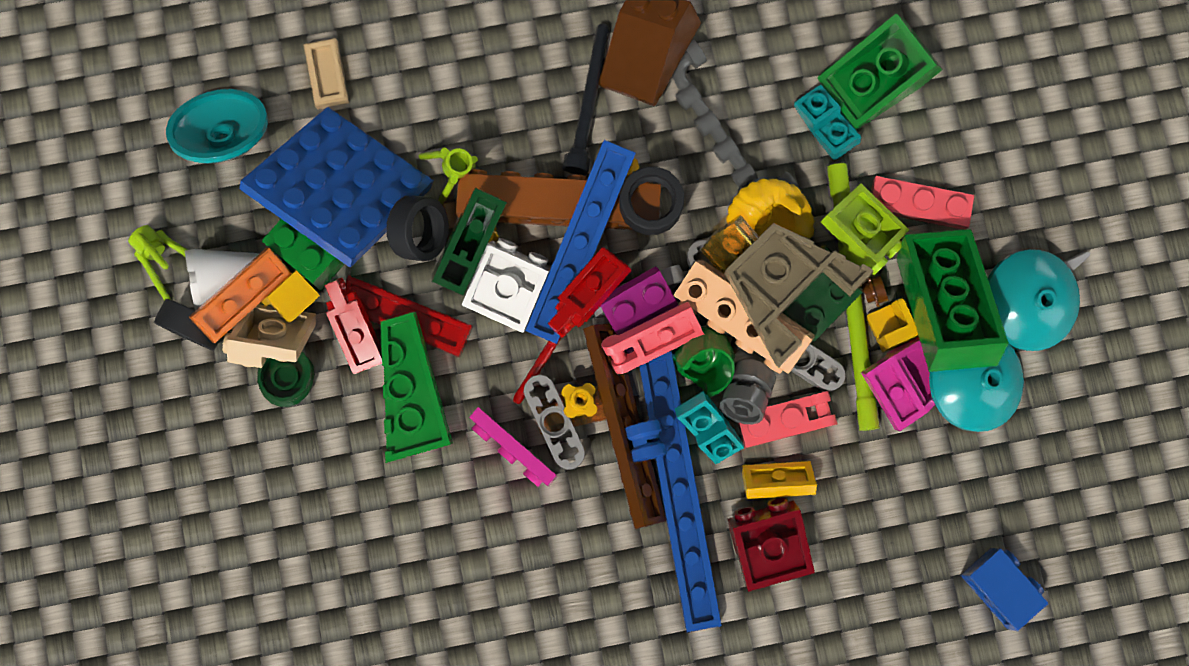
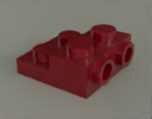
M785 497L775 498L767 503L768 507L755 511L753 507H742L734 512V517L727 518L734 549L738 555L745 587L748 592L815 573L801 510L794 500L788 501Z

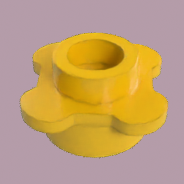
M585 383L583 386L578 387L567 384L563 387L561 394L565 397V408L563 409L565 416L574 418L575 416L585 414L587 417H592L596 414L597 406L593 400L595 388L592 384ZM577 398H581V399H582V403H581V404L577 403V401H576Z

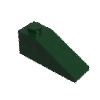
M476 187L474 188L432 273V282L464 295L505 208L506 201Z

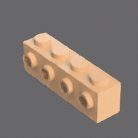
M703 259L695 261L673 295L680 300L679 305L688 301L694 314L696 315L698 312L707 318V325L720 334L727 332L737 339L735 344L750 354L755 351L766 358L764 364L780 374L782 371L789 374L816 336L781 313L777 319L799 338L803 344L778 368L725 274Z

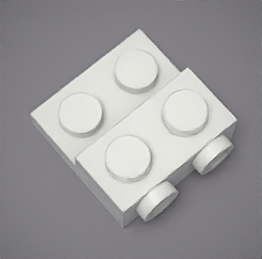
M499 238L498 242L491 241L487 244L462 306L524 333L551 266L547 265L548 259L534 252H529V255L526 256L516 251L518 246L515 243Z

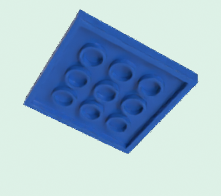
M326 107L240 181V190L351 268L387 232V220L394 204L404 196H424L431 189L434 180L341 115Z

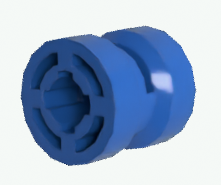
M659 420L642 422L625 428L627 438L633 444V450L631 451L633 462L646 461L667 455L665 444L660 441L659 437L661 432Z

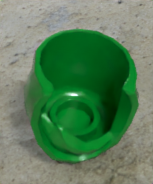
M702 327L704 335L692 338L684 345L678 347L672 354V358L677 371L701 387L710 398L723 391L732 381L735 373V355L725 334H720L712 328Z

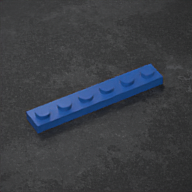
M603 141L525 330L526 332L555 344L558 343L560 336L548 325L549 321L558 312L555 308L559 302L558 297L593 258L635 157V152L609 141Z

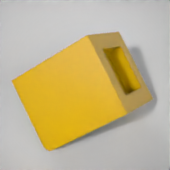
M296 270L271 292L262 303L265 306L271 304L287 322H292L320 295Z
M903 298L895 300L891 305L866 316V320L882 353L918 336L914 319Z

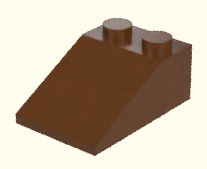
M625 0L617 17L599 81L600 87L656 106L701 24L692 3L687 0Z

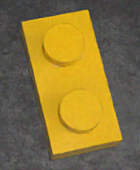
M811 461L742 465V478L747 499L816 495L817 484Z

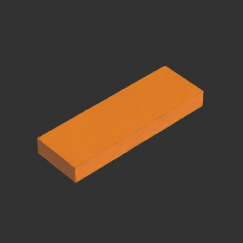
M265 248L192 313L189 318L212 343H216L284 282L292 272L271 248Z

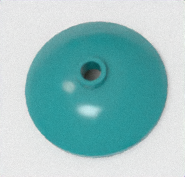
M235 89L214 90L193 97L182 104L171 115L167 123L166 137L171 149L178 156L186 160L206 164L225 162L245 154L258 143L267 129L268 115L264 104L253 94Z
M1022 250L1002 259L991 271L988 282L1008 342L1013 348L1025 351L1044 350L1056 345L1068 335L1078 316L1080 294L1075 276L1060 258L1042 250ZM1043 294L1046 296L1045 305L1041 303V297Z
M1008 344L998 366L930 372L929 384L933 401L939 412L948 422L966 431L983 432L1003 425L1015 413L1023 394L1024 376L1018 355L1012 346ZM989 375L991 376V379H992L991 385L988 383V376H989Z

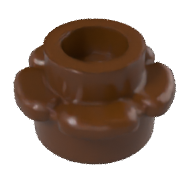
M880 275L872 278L869 277L867 279L868 283L862 284L868 303L875 301L876 307H880L879 303L889 301Z

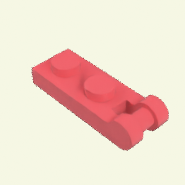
M687 301L620 335L608 336L602 341L601 346L605 354L611 356V365L617 374H624L684 345L692 338L704 335ZM633 347L635 350L629 354L624 353V350Z
M829 391L769 406L766 408L763 420L757 424L738 423L744 447L749 448L837 425L836 416L831 414L828 404L831 401ZM815 406L818 419L809 421L806 408Z

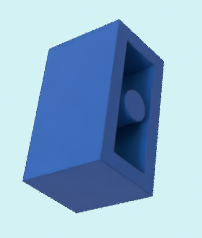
M990 548L961 574V577L1006 629L1019 631L1049 603L1042 596L1044 590L1040 584L1030 576L1026 578L1018 568L1021 565L1020 562L1009 550L1005 549L1003 551L1001 548Z

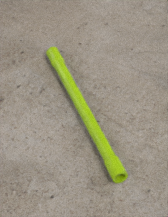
M845 163L832 164L827 167L830 195L833 199L834 208L850 194L848 169ZM838 240L840 252L845 246ZM860 295L846 309L857 395L856 409L859 431L880 429L876 398L861 374L862 371L870 367L862 295Z

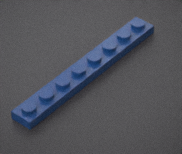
M672 351L639 366L648 420H659L661 432L659 433L660 441L665 444L667 455L655 458L685 628L686 632L722 625L686 428L677 418L675 408L681 405Z

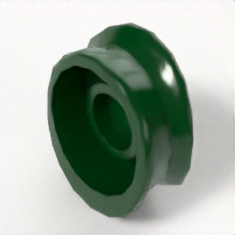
M301 352L296 362H282L273 358H267L263 367L258 368L257 383L261 393L271 404L279 407H290L299 404L310 392L315 378L314 366L304 352Z

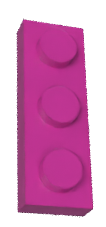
M479 407L471 414L469 418L475 423L471 429L486 442L493 438L501 445L497 452L511 464L518 460L527 469L523 474L537 487L542 482L548 487L554 482L557 475Z

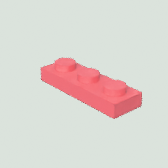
M875 176L873 179L871 193L897 217L963 230L970 226L974 195Z

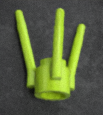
M442 148L440 151L419 154L420 159H443L442 169L449 179L438 199L442 205L448 198L454 185L458 182V179L463 178L470 170L475 169V163L478 161L476 156H471L469 152L460 148L453 149L452 151Z
M143 225L131 234L128 242L136 250L134 253L135 257L144 266L164 300H171L149 260H155L164 270H167L169 265L161 256L165 250L163 244L168 245L183 256H185V250L188 249L169 238L163 230L155 232L151 226Z

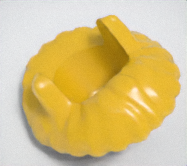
M762 178L757 182H751L748 186L739 190V193L733 198L732 203L728 207V215L726 217L728 224L727 232L730 234L733 244L741 252L747 250L773 223L809 240L814 235V218L811 214L809 202L797 186L789 184L784 180L773 178L767 180Z

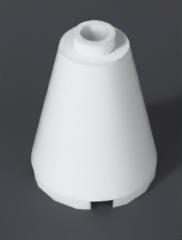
M202 249L185 250L195 311L260 253Z

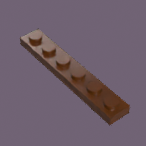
M611 324L591 325L583 330L634 528L638 529L665 522L666 517L651 459L633 462L631 455L633 444L627 438L625 428L639 424L641 421L628 372L617 374L611 365V356L606 355L601 346L605 338L617 334Z

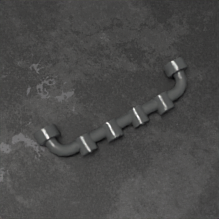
M692 40L673 73L675 84L680 90L675 94V97L685 111L692 107L698 116L693 121L696 128L703 137L711 134L717 144L712 147L713 152L722 164L728 160L736 170L731 173V177L739 189L748 186L751 182L759 181L754 169L739 152L735 142L721 127L715 114L704 103L696 87L686 77V69L690 65L697 69L707 62V58L695 40ZM788 172L776 178L784 180L789 184H794L799 188L794 178Z

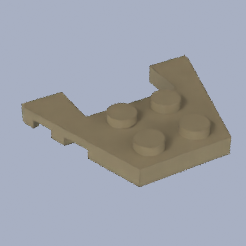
M773 223L726 269L725 276L773 362L780 368L801 347L803 342L785 327L777 317L821 273L826 274L844 292L851 296L872 275L873 270L864 264L859 266L846 260V256L834 251L831 253L814 245V241Z

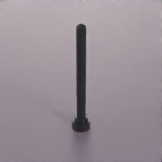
M604 23L599 24L596 28L573 148H570L569 153L564 156L562 169L571 174L586 175L589 171L591 160L588 157L589 153L586 151L609 35V27Z

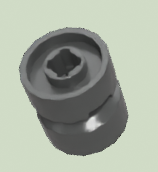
M752 359L737 361L732 381L725 388L720 402V409L723 414L733 421L742 424L753 425L761 422L768 405V398L771 396L776 382L774 371L760 361Z

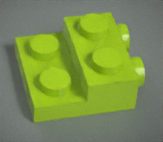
M862 184L858 185L821 221L832 235L845 246L839 253L846 256V260L859 266L864 264L873 270V275L888 262L884 257L885 255L891 259L902 248V241L900 239L909 231Z

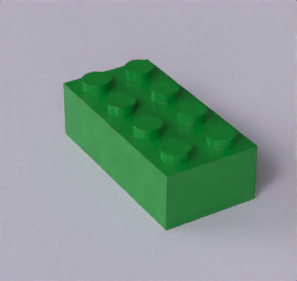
M972 230L904 235L902 248L897 256V263L928 371L998 366L1009 342Z

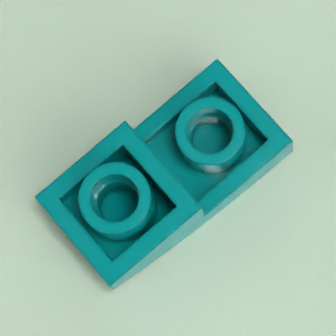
M821 84L794 102V107L804 123L834 161L861 143L860 134L840 114L841 106Z
M704 391L675 408L677 418L696 437L698 447L715 464L745 448L730 423Z

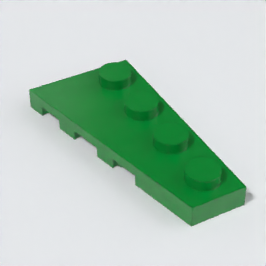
M416 312L381 321L382 366L384 367L383 399H385L386 418L384 419V434H386L387 448L385 451V463L453 444Z

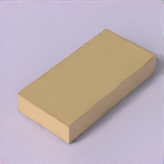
M333 38L304 44L315 107L322 109L349 103L337 39Z

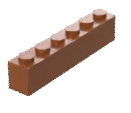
M473 169L463 178L458 179L456 214L459 219L476 187L507 202L498 223L568 227L587 182V177L569 175L567 179H557L548 173L534 174V177H521L520 173L512 171L501 172V175H487L486 171ZM646 182L634 190L631 197L632 207L641 218L646 220L659 219L661 184ZM619 193L605 229L633 230L624 222L620 213Z

